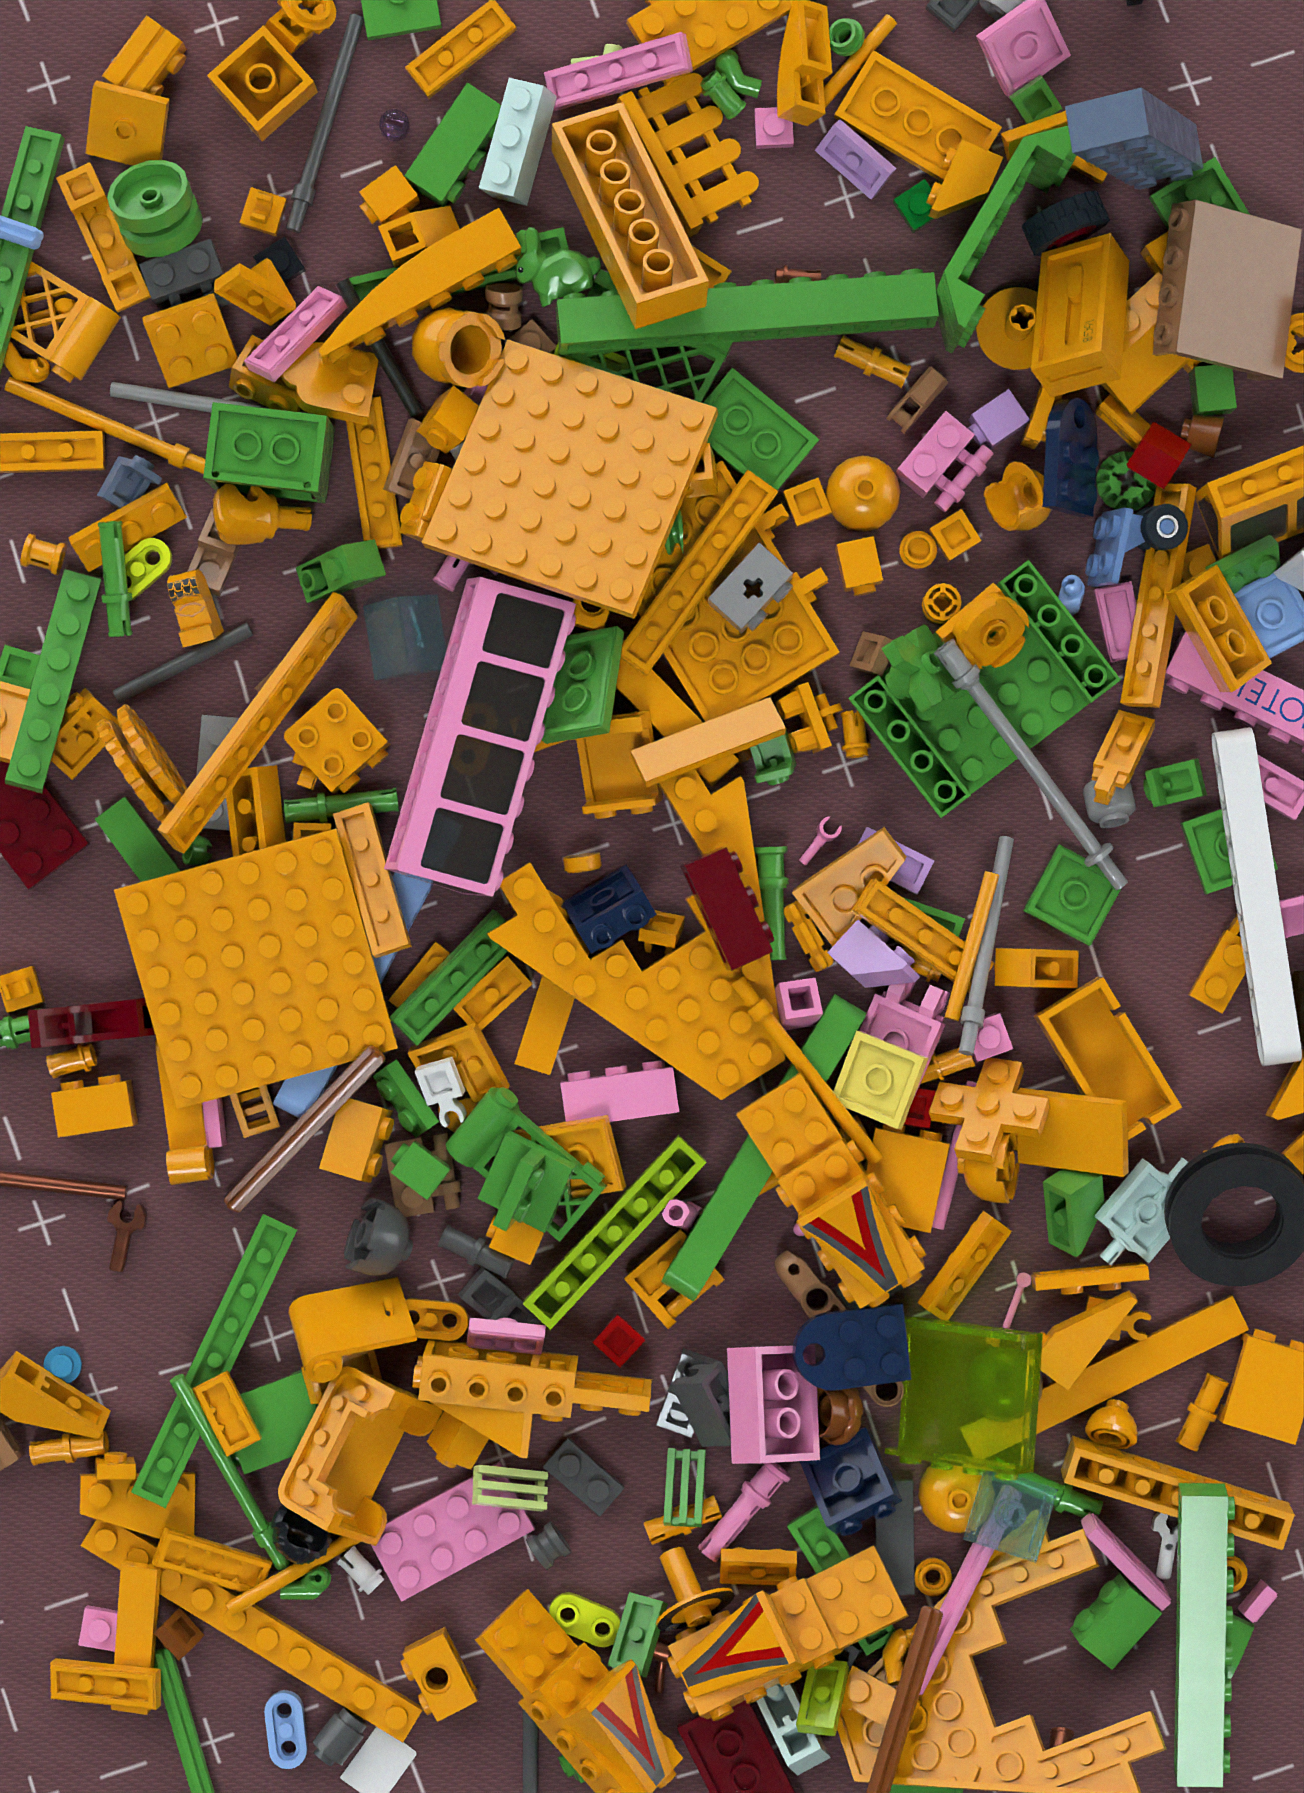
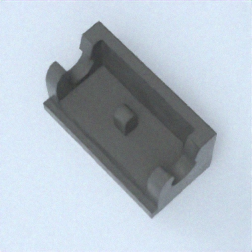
M716 1361L712 1364H697L689 1367L688 1369L693 1376L676 1378L672 1382L671 1387L702 1447L731 1446L728 1373L722 1361Z

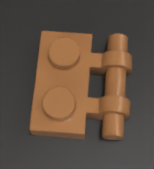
M447 1133L432 1135L435 1150H431V1152L451 1166L452 1169L428 1200L390 1173L396 1166L391 1162V1159L402 1144L405 1143L410 1147L414 1141H417L423 1145L422 1137L384 1144L395 1207L405 1217L435 1212L433 1201L435 1196L443 1195L446 1210L461 1207L458 1192H462L460 1180L456 1181L452 1162L454 1158L446 1149Z

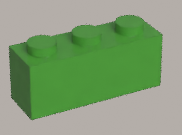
M467 83L404 175L411 187L440 207H445L449 201L455 203L466 186L462 181L470 170L476 172L487 155L483 150L493 138L501 105Z

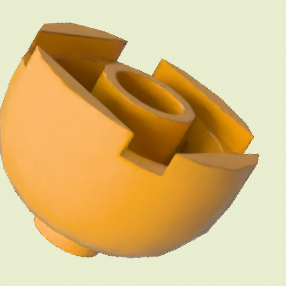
M862 455L848 458L835 468L828 479L825 495L832 511L831 515L842 526L849 530L866 532L880 528L891 519L899 506L901 490L898 477L889 465L878 458Z
M1003 1132L993 1163L958 1158V1173L964 1174L965 1184L973 1195L994 1203L1009 1204V1199L1013 1200L1017 1189L1020 1163L1015 1164L1014 1151H1012L1017 1150V1134Z
M949 1456L935 1464L933 1463L926 1469L919 1482L918 1498L922 1512L931 1524L943 1531L963 1533L974 1530L985 1521L992 1509L994 1490L990 1477L980 1464L968 1457Z

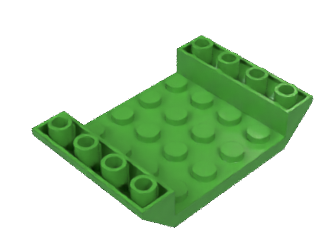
M1068 126L1023 137L946 267L936 294L939 312L938 323L945 350L952 354L957 345L965 348L986 309L980 305L985 294L969 286L967 283L974 268L978 267L985 255L993 236H996L1005 221L1012 204H1015L1026 182L1047 193L1052 184L1058 187L1061 185L1077 155L1072 153Z
M1027 560L996 585L1001 589L1005 597L1013 599L1027 613L1029 628L1025 625L1022 635L1026 638V641L1020 652L1005 665L997 668L991 665L982 666L983 669H980L979 682L1028 748L1031 749L1121 679L1036 568ZM994 631L990 635V637H993L996 634V632ZM935 632L932 635L936 639L939 648L943 645V642ZM891 667L884 671L882 677L876 676L848 699L941 819L1018 758L967 690H961L946 700L942 699L935 706L921 712L912 698L898 699L890 692L885 681L886 674L890 672Z

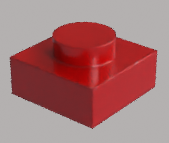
M918 1088L904 1125L931 1128L929 1110L936 1091Z
M617 1313L592 1343L621 1368L643 1344L646 1338Z

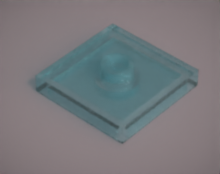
M985 1466L963 1540L1036 1563L1058 1489Z

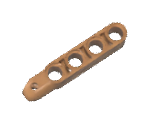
M785 1250L777 1256L774 1263L777 1275L809 1318L821 1313L847 1310L832 1289L824 1281L818 1279L803 1258L789 1250ZM796 1264L798 1269L795 1272H790L788 1270L790 1265ZM814 1288L822 1289L827 1294L826 1302L819 1308L810 1307L806 1303L807 1293ZM901 1381L895 1382V1392L889 1397L877 1395L876 1385L863 1387L873 1401L883 1407H892L898 1404L904 1394V1386Z

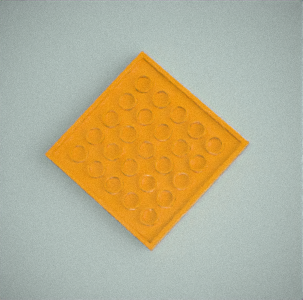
M507 339L500 357L505 358L504 364L497 377L488 384L424 535L422 544L425 548L635 619L718 417V409Z
M337 828L114 889L177 1110L354 1061L370 1045L380 1049L382 1053L398 1048Z

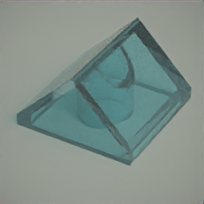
M438 595L400 596L363 606L375 681L441 671L446 654V645Z

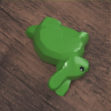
M529 227L526 231L520 230L516 233L522 252L516 264V279L522 284L532 283L533 290L539 296L541 307L550 305L553 300L565 295L579 293L592 287L594 275L601 268L599 258L594 256L587 258L580 252L566 249L546 255L541 250L540 236L535 228Z

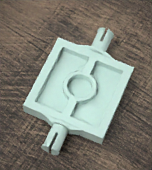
M1181 1157L1169 1174H1166L1165 1172L1158 1171L1142 1158L1094 1215L1096 1219L1108 1228L1111 1237L1114 1238L1102 1254L1099 1255L1109 1265H1113L1125 1248L1128 1251L1137 1253L1142 1259L1150 1263L1167 1243L1170 1236L1164 1217L1166 1196L1174 1178L1189 1163Z

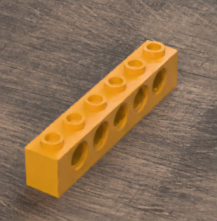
M1076 1436L1071 1437L1061 1468L1062 1478L1066 1484L1178 1518V1483H1225ZM1225 1483L1228 1497H1234L1235 1519L1228 1520V1533L1283 1550L1295 1516L1289 1502Z

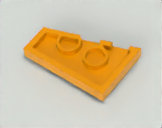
M883 827L795 887L792 894L833 947L857 920L860 921L862 917L852 911V908L869 881L876 878L884 885H887L904 863L907 856L886 828Z
M194 1472L182 1473L166 1508L131 1492L140 1473L135 1474V1479L97 1480L96 1474H80L79 1512L81 1515L158 1539L161 1538L164 1527L194 1535Z

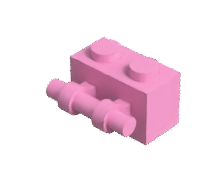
M945 411L898 467L895 475L922 498L928 494L933 486H936L942 493L934 504L946 512L954 502L958 503L965 495L964 489L975 476L980 477L987 469L985 464L994 453L985 445H981L974 455L965 450L975 434ZM957 460L964 467L950 481L943 474Z

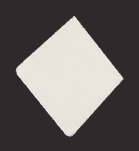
M376 1727L343 1772L340 1779L360 1793H389L415 1758L416 1751L404 1742L402 1743Z

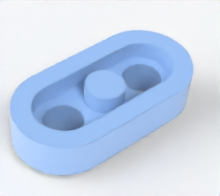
M281 1690L274 1693L265 1706L268 1749L274 1764L280 1768L292 1769L303 1762L308 1751L304 1706L301 1698L296 1693ZM282 1703H287L290 1705L292 1712L289 1715H283L279 1712L278 1706ZM285 1741H292L296 1745V1750L291 1753L286 1752L283 1749V1743Z

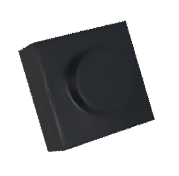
M285 237L253 256L257 264L266 258L270 259L285 284L306 271Z

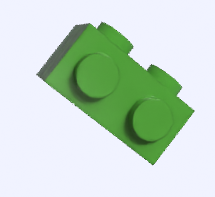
M1119 1573L1113 1580L1104 1584L1098 1598L1090 1607L1082 1610L1076 1616L1074 1625L1070 1630L1080 1645L1113 1670L1162 1615V1612L1133 1583Z

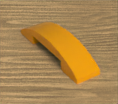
M91 162L56 177L99 269L102 281L117 313L151 298L133 252L126 246L122 238L118 223L115 221L110 210L107 195Z

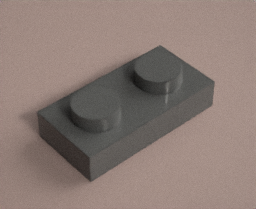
M569 1437L565 1439L543 1465L551 1475L599 1517L625 1488L621 1482Z

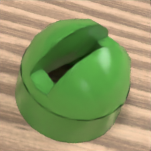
M198 835L184 854L182 853L184 864L203 865L207 863L212 857V854L207 853V849L212 848L210 841Z

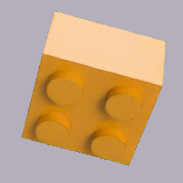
M264 25L207 75L215 90L262 142L318 93L311 77Z

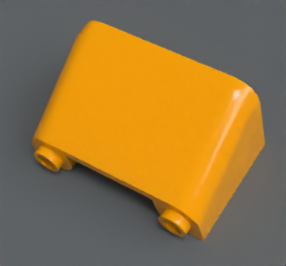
M349 1366L342 1367L340 1374L329 1382L278 1487L280 1502L286 1508L327 1532L377 1546L387 1523L385 1509L379 1503L372 1500L378 1484L404 1432L418 1437L426 1436L436 1426L443 1410L429 1401L418 1400V1395L364 1371Z

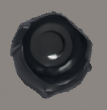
M284 1505L279 1508L272 1518L270 1528L273 1529V1544L285 1559L294 1564L303 1565L326 1555L327 1548L332 1543L331 1532L323 1530Z

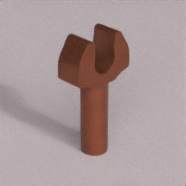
M119 1200L109 1210L107 1221L112 1223L117 1231L109 1269L118 1272L124 1271L131 1234L137 1229L145 1228L147 1221L146 1212L142 1204L136 1206L134 1219L131 1222L125 1221L122 1218L123 1200Z

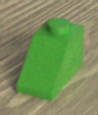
M1061 1169L1043 1181L1049 1244L1077 1257L1082 1253L1098 1220L1094 1215L1105 1204L1102 1174Z

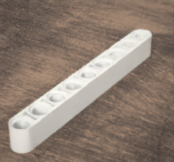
M1251 727L1212 733V750L1259 1059L1262 1066L1301 1061V1041L1254 733Z

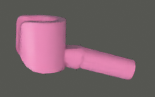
M825 817L818 824L817 836L799 859L804 865L809 863L820 847L826 842L833 841L840 834L841 825L833 835H828L824 832L823 825L830 817Z

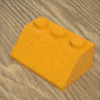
M1159 272L1127 300L1121 379L1101 384L1131 415L1191 360L1190 358L1174 354L1152 355L1154 347L1153 336L1159 308L1158 296L1163 277Z

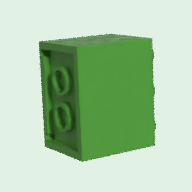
M212 402L203 479L214 490L221 488L223 483L235 485L240 493L248 494L251 486H257L266 494H274L276 498L326 503L335 428L328 416Z

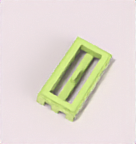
M476 1465L473 1467L472 1505L541 1512L547 1510V1502H544V1496L548 1493V1487H545V1480H548V1472ZM482 1476L535 1481V1486L482 1480ZM482 1489L534 1494V1501L482 1495Z

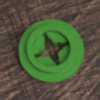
M1122 451L1109 456L1102 463L1097 473L1096 486L1101 499L1115 510L1125 507L1131 508L1133 511L1145 506L1155 493L1156 484L1133 471L1132 480L1137 482V485L1142 486V488L1130 486L1122 496L1120 495L1122 482L1117 480V477L1112 474L1124 476L1130 470L1127 467V462L1133 452Z

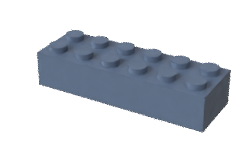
M1142 87L1065 106L1072 153L1111 174L1116 179L1125 182V184L1134 185V189H1146L1156 186V180L1170 177L1171 181L1188 179L1193 177V171L1203 169L1196 124Z

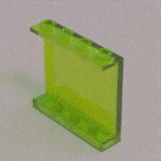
M904 1316L912 1380L902 1381L904 1394L901 1399L898 1447L885 1448V1454L899 1456V1462L905 1464H922V1460L931 1461V1468L951 1470L954 1468V1465L962 1466L963 1473L971 1475H985L986 1471L995 1472V1478L1001 1480H1018V1474L1034 1472L1043 1333L920 1316Z

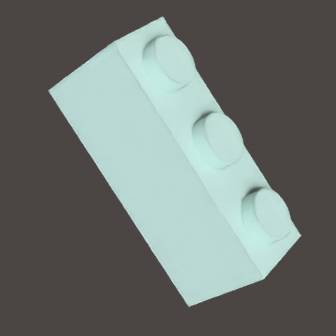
M513 78L508 79L479 189L493 198L526 206L528 204L557 96L545 86Z

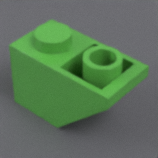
M375 539L341 545L296 567L307 603L327 598L332 592L340 594L364 586L386 575Z

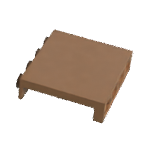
M1199 200L1172 204L1168 220L1169 231L1166 252L1163 258L1164 270L1161 290L1158 296L1159 308L1153 336L1154 347L1152 355L1174 354L1247 373V379L1255 381L1283 379L1302 229Z

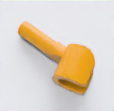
M69 298L58 299L54 303L56 314L69 313L76 302ZM49 307L48 309L30 314L31 322L49 318Z

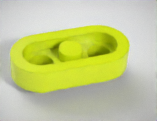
M144 539L125 554L126 576L130 577L132 581L131 586L128 588V592L132 593V600L136 599L165 574L172 564L170 548L159 539ZM151 552H158L160 555V560L155 565H150L147 562V557Z
M572 1592L557 1595L549 1608V1614L566 1634L597 1647H608L614 1644L621 1619L613 1609ZM567 1607L573 1609L575 1616L570 1620H565L560 1614L562 1609ZM600 1622H605L609 1625L610 1630L607 1634H599L595 1629L596 1625Z

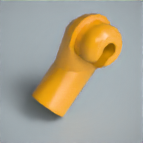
M9 342L3 363L15 380L39 383L48 378L50 364L45 358H22L13 343Z
M899 1628L893 1631L883 1649L882 1657L888 1685L899 1684L904 1668L902 1658L906 1650H909L914 1635L912 1629L903 1630Z

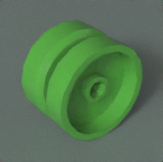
M166 160L145 161L133 165L119 174L110 185L107 196L110 210L115 221L118 223L126 246L134 254L144 257H164L178 252L189 245L200 232L203 218L199 205L192 193L185 171L176 163Z

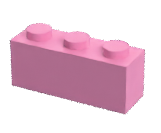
M664 1060L642 1063L643 1070L628 1072L627 1065L605 1068V1075L590 1077V1070L568 1073V1081H561L560 1083L566 1122L608 1115L610 1122L679 1112L673 1067H665Z

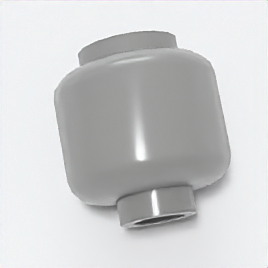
M1091 780L1083 788V796L1089 819L1092 822L1099 823L1101 828H1114L1126 824L1129 821V816L1136 810L1131 783H1127L1124 789L1116 787L1109 805L1094 802V786L1097 781Z

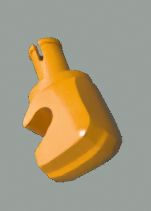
M224 484L214 494L213 515L220 539L227 544L261 543L265 539H272L278 528L309 531L311 527L312 514H308L311 512L310 507L279 506L275 495L266 494L260 487L251 486L246 499L233 484Z

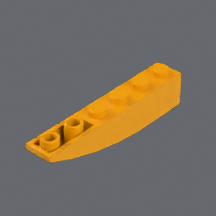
M497 208L433 243L401 265L376 286L343 319L318 350L322 363L325 364L331 360L333 364L345 360L353 354L351 349L363 342L368 346L381 340L386 335L384 330L395 324H398L399 327H404L415 321L419 317L417 312L428 306H431L432 309L439 308L452 299L450 294L462 287H464L465 291H469L485 281L483 276L497 269L498 273H501L517 264V257L521 255V246L501 210Z

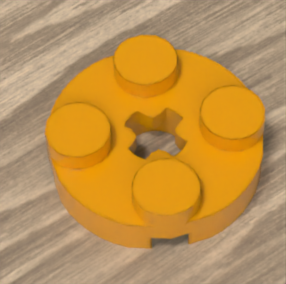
M991 592L972 606L964 617L954 624L953 635L956 637L957 646L971 665L976 664L979 669H983L982 666L988 665L997 668L1011 661L1024 646L1026 638L1022 635L1025 625L1029 628V618L1025 610L1013 599L1000 596L997 592ZM995 628L996 634L993 637L988 636V633Z

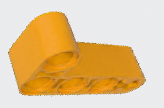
M156 1039L157 1063L170 1148L166 1152L170 1184L177 1185L210 1180L215 1177V1166L212 1147L208 1148L206 1144L203 1104L199 1103L177 1110Z

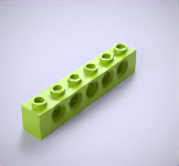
M678 1134L524 1299L523 1305L551 1330L667 1206L669 1200H672L707 1163L706 1160Z

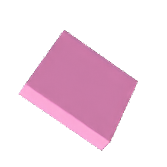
M1045 0L1024 1L976 35L998 83L1007 97L1037 76H1043L1071 56Z

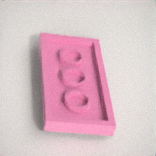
M500 1461L491 1465L502 1467ZM473 1476L387 1521L377 1546H371L402 1602L534 1531L535 1526L527 1511L472 1505ZM482 1476V1480L511 1483L509 1478ZM482 1489V1495L520 1499L517 1493Z

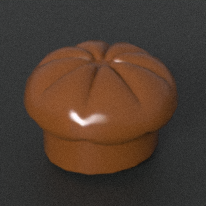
M817 1387L819 1437L835 1446L850 1442L862 1425L861 1417L864 1407L858 1389L824 1390Z

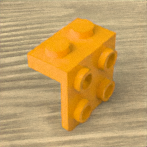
M339 688L331 690L284 733L285 741L330 792L334 794L339 790L345 794L361 780L357 774L367 765L372 769L379 765L389 755L385 749L391 745Z

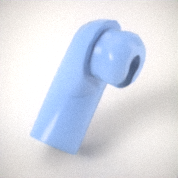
M1068 575L1062 580L1058 598L1071 615L1078 613L1085 593L1084 583L1076 575Z

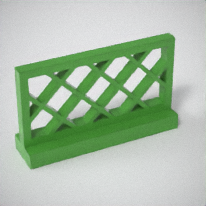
M600 269L587 297L601 296L603 292L617 290L609 273ZM733 341L686 346L691 349V351L685 352L684 346H678L680 354L663 359L659 358L657 348H651L654 361L634 366L630 351L624 350L629 368L617 372L607 368L603 356L617 351L567 354L562 356L621 377L632 375L633 380L639 382L638 372L657 367L662 386L656 388L670 392V390L690 385L694 400L702 403L723 362H725L730 353ZM703 355L714 361L709 373L693 377L687 358ZM598 357L600 364L592 360V358ZM682 360L688 379L668 384L662 366ZM704 381L698 391L695 383Z

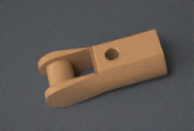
M929 366L891 410L886 419L888 421L893 419L902 427L901 432L905 434L948 384L947 379L933 367ZM907 401L918 409L913 416L902 408Z

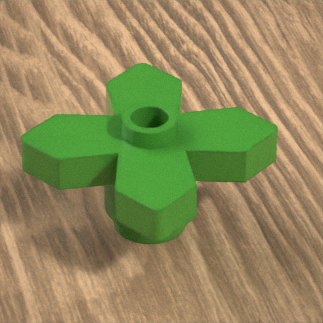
M925 624L914 629L905 637L900 636L882 647V651L892 665L890 672L885 677L888 689L898 699L912 698L921 712L930 709L941 702L942 699L946 700L962 690L961 688H955L952 684L953 677L938 657L934 655L938 648V643Z

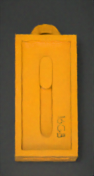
M1111 233L1041 253L1031 371L1050 397L1121 379L1130 261Z

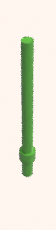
M183 1374L176 1375L170 1380V1383L254 1529L253 1537L260 1548H265L277 1570L286 1568L290 1561L285 1559L273 1544V1529L270 1528L271 1522L266 1521L231 1457L226 1456Z

